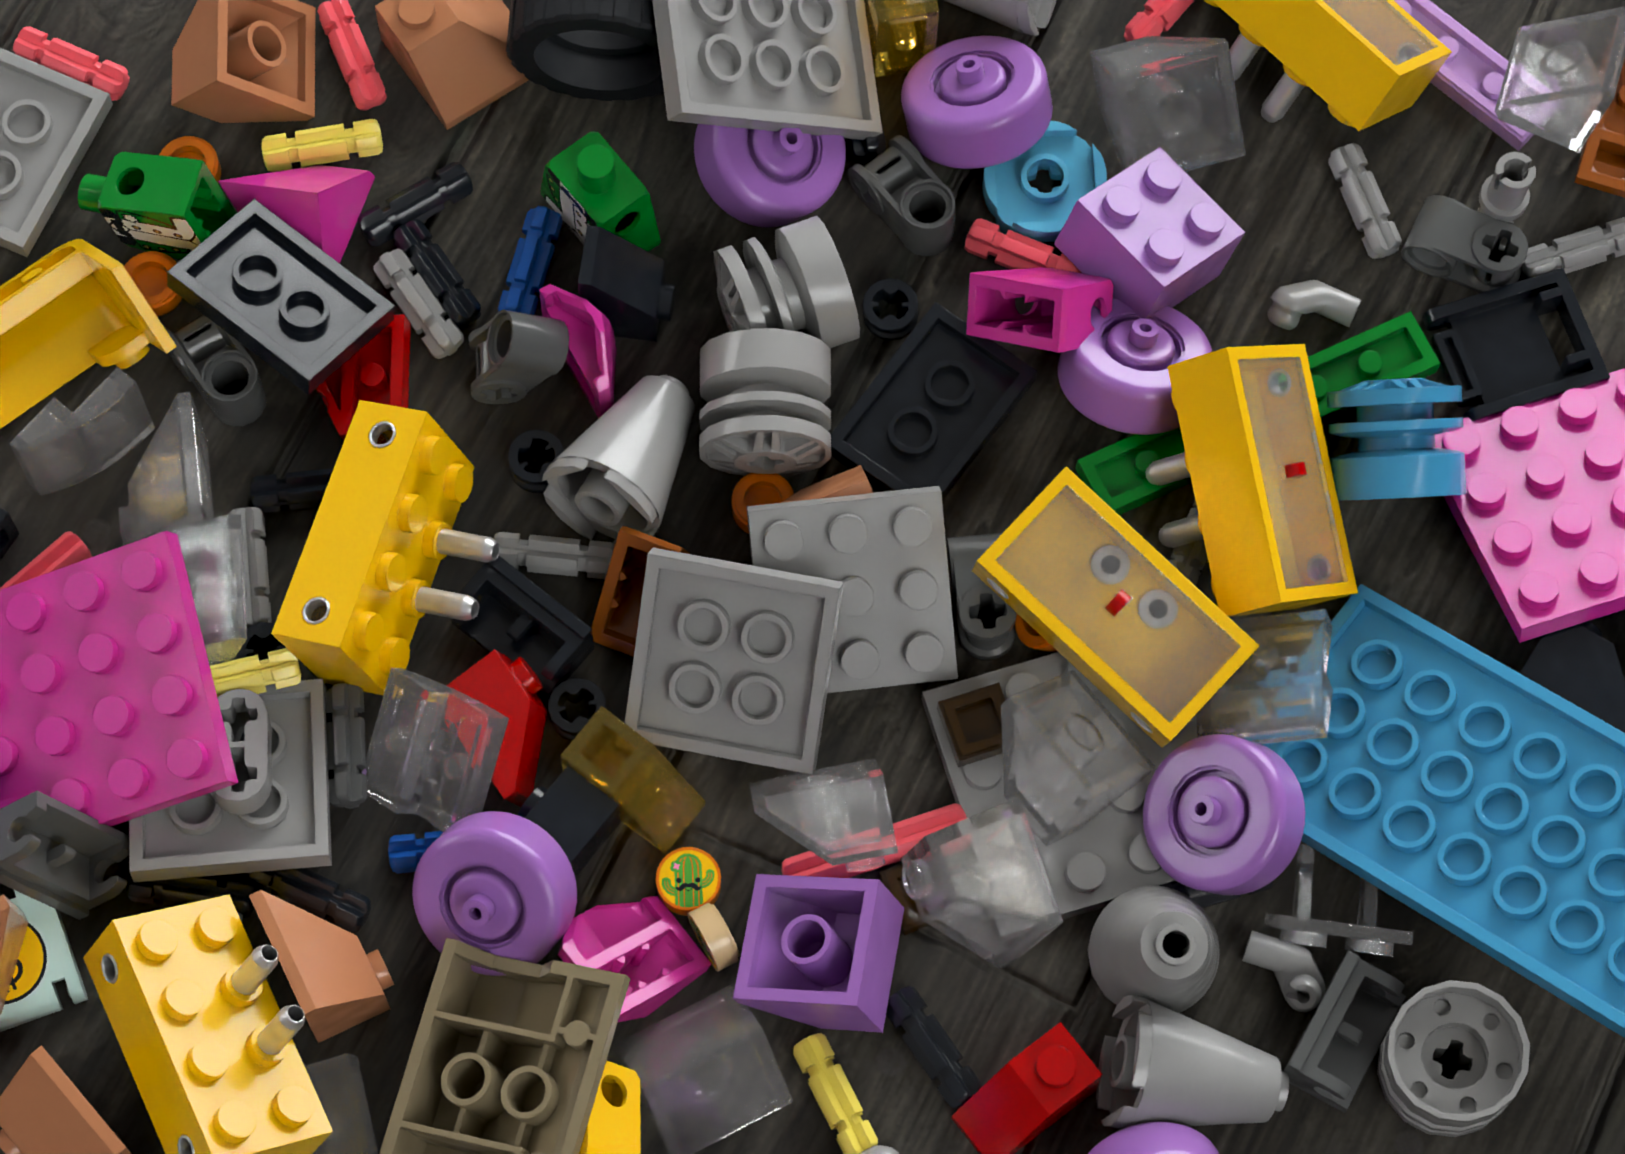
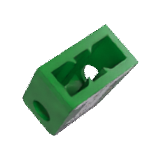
M595 130L590 131L545 165L540 190L541 195L555 212L560 213L562 220L583 245L587 225L601 227L647 252L661 243L649 192L599 132ZM619 222H627L629 224L624 230L615 232Z
M120 152L114 156L107 177L88 173L82 178L78 189V205L80 209L102 214L122 243L145 251L161 252L179 260H182L237 214L205 162L197 159Z

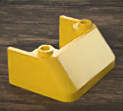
M75 239L55 248L0 286V429L95 363L102 367L116 365L118 369H125L147 355L150 350L148 347L149 343L166 354L177 347L123 264L83 239Z

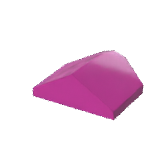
M549 284L539 289L542 316L565 322L569 333V349L565 361L599 419L614 404L616 341L613 327L609 319L588 300Z
M658 896L645 897L640 902L596 905L574 917L568 930L562 937L558 956L563 962L625 974L631 978L618 1022L647 1017L705 973L712 964Z

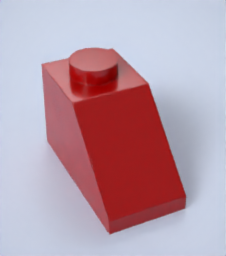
M494 649L434 694L433 697L502 797L522 807L534 790L546 722L547 709L536 695L543 688V684L522 657L513 661Z
M1060 1022L1005 1064L952 1115L951 1119L979 1154H1015L1095 1092L1103 1074Z

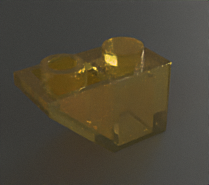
M603 706L599 708L560 755L563 771L569 765L619 803L621 821L664 854L669 851L706 805V801L652 743Z

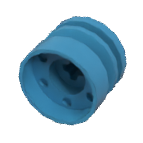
M1426 378L1381 379L1361 381L1340 391L1327 392V408L1356 407V423L1328 424V434L1357 438L1358 440L1357 452L1339 455L1330 459L1338 501L1466 494L1465 453L1452 449L1435 448V435L1462 428L1463 417L1434 419L1433 403L1462 402V385L1450 386L1427 380Z

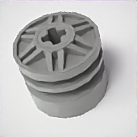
M818 216L775 230V250L777 255L775 260L771 261L766 250L756 237L743 241V255L746 268L732 245L713 251L717 275L718 300L730 332L751 328H778L791 331L802 329L805 334L821 339L830 348L859 339L860 325L852 289L834 241L825 224Z
M751 328L727 332L708 340L700 348L701 398L708 402L700 410L699 415L700 429L703 431L699 435L700 459L711 468L735 475L746 476L749 473H777L781 476H789L820 468L831 459V434L828 432L831 429V410L823 404L831 397V348L821 339L798 331L778 328Z
M1448 980L1424 987L1401 1006L1379 1047L1377 1075L1386 1101L1404 1122L1426 1134L1458 1137L1483 1129L1499 1116L1516 1097L1528 1073L1530 1042L1521 1017L1503 996L1479 983ZM1446 1050L1456 1053V1065L1465 1069L1458 1070L1452 1079L1443 1077L1441 1075L1442 1064L1433 1060L1440 1059Z

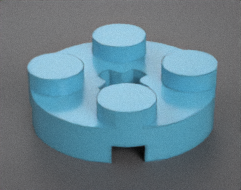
M1050 121L1042 138L1029 150L1007 162L985 167L982 181L983 196L988 210L996 218V224L1000 226V231L1006 234L1009 229L1040 242H1055L1077 200L1107 181L1104 159L1095 145L1092 143V147H1090L1085 140L1076 136L1077 130L1058 121ZM1038 170H1049L1050 179L1060 180L1061 186L1052 188V191L1049 193L1039 192L1037 188L1031 187L1028 181L1036 179Z

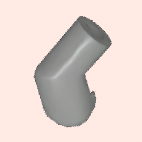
M1307 280L1280 286L1271 296L1274 302L1269 307L1267 316L1271 323L1287 330H1292L1298 325L1302 314L1313 312L1346 327H1350L1362 300L1321 281Z
M1253 930L1251 931L1242 961L1273 971L1283 996L1292 1009L1298 1012H1309L1318 1007L1325 995L1326 988L1311 952L1303 946Z

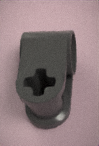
M896 135L889 140V148L864 166L855 164L848 169V178L862 202L885 222L908 250L921 256H935L945 251L952 243L955 230V197L950 188L925 163L914 145L902 135ZM921 213H933L939 216L940 220L934 223H922L914 217Z
M1432 195L1424 200L1401 250V255L1408 265L1423 274L1441 277L1478 293H1483L1519 281L1521 265L1526 260L1529 246L1524 233L1514 224L1495 219L1468 208L1453 198ZM1502 237L1507 238L1506 246L1500 244ZM1492 257H1500V263L1492 261ZM1487 273L1492 274L1491 281L1485 279Z
M503 309L498 311L481 328L472 331L468 338L469 347L475 352L476 379L470 385L471 397L485 404L517 402L523 399L527 392L548 377L557 374L564 365L569 349V333L565 322L559 319Z
M204 314L174 333L168 329L166 330L177 346L169 352L170 357L183 376L193 383L215 417L222 423L235 427L253 423L262 415L266 407L267 395L254 361L238 340ZM233 382L247 383L246 387L237 394H221L228 384Z
M1002 533L947 538L951 593L955 596L958 637L962 648L970 656L978 660L991 661L1001 658L1010 651L1015 641L1016 612L972 572L976 561ZM985 616L992 617V623L995 628L983 629V623L980 618Z

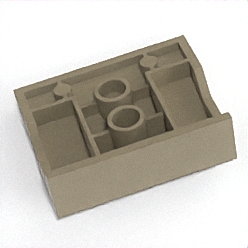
M446 938L379 1154H579L631 978L625 974L557 960L540 965L496 956L459 940ZM471 965L506 975L489 976L478 974L472 971Z

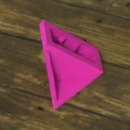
M315 165L218 180L237 212L253 199L257 200L340 264L375 176L368 170Z

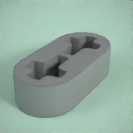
M234 689L225 692L217 698L235 771L236 762H245L250 780L245 782L244 791L233 792L231 786L214 791L212 794L221 809L230 814L243 815L252 813L262 807L270 796L272 787V727L266 703L251 690ZM248 712L250 721H247L245 724V740L236 742L230 724L235 722L236 713Z

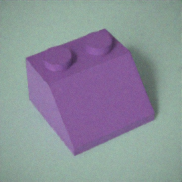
M756 874L733 999L739 1004L820 1029L883 1033L904 907L879 879Z

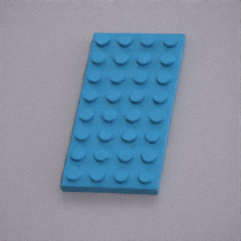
M1360 584L1357 588L1358 593L1351 595L1241 737L1262 744L1276 752L1285 760L1296 775L1305 802V826L1301 841L1625 1038V733Z

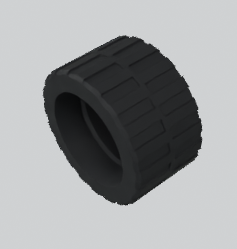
M511 0L506 52L508 58L512 60L511 64L517 71L523 73L528 80L557 93H564L581 99H597L599 101L639 100L643 97H653L664 92L652 0Z

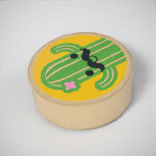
M706 903L687 913L691 927L704 953L717 972L739 961L740 953L734 938L714 904Z

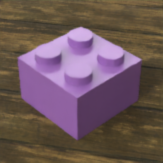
M1159 147L1078 199L1054 245L1083 274L1110 278L1114 285L1113 298L1122 301L1136 311L1140 318L1148 319L1150 315L1165 306L1174 307L1217 278L1244 236L1245 231Z

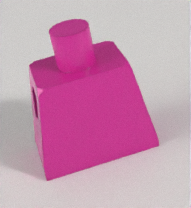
M1044 267L971 272L969 277L966 335L1057 353L1078 349L1082 342L1095 330L1091 324L1092 306L1100 310V315L1104 319L1112 311L1114 285L1110 278ZM1025 297L1024 303L1034 302L1029 312L1021 315L1016 310L1015 298Z

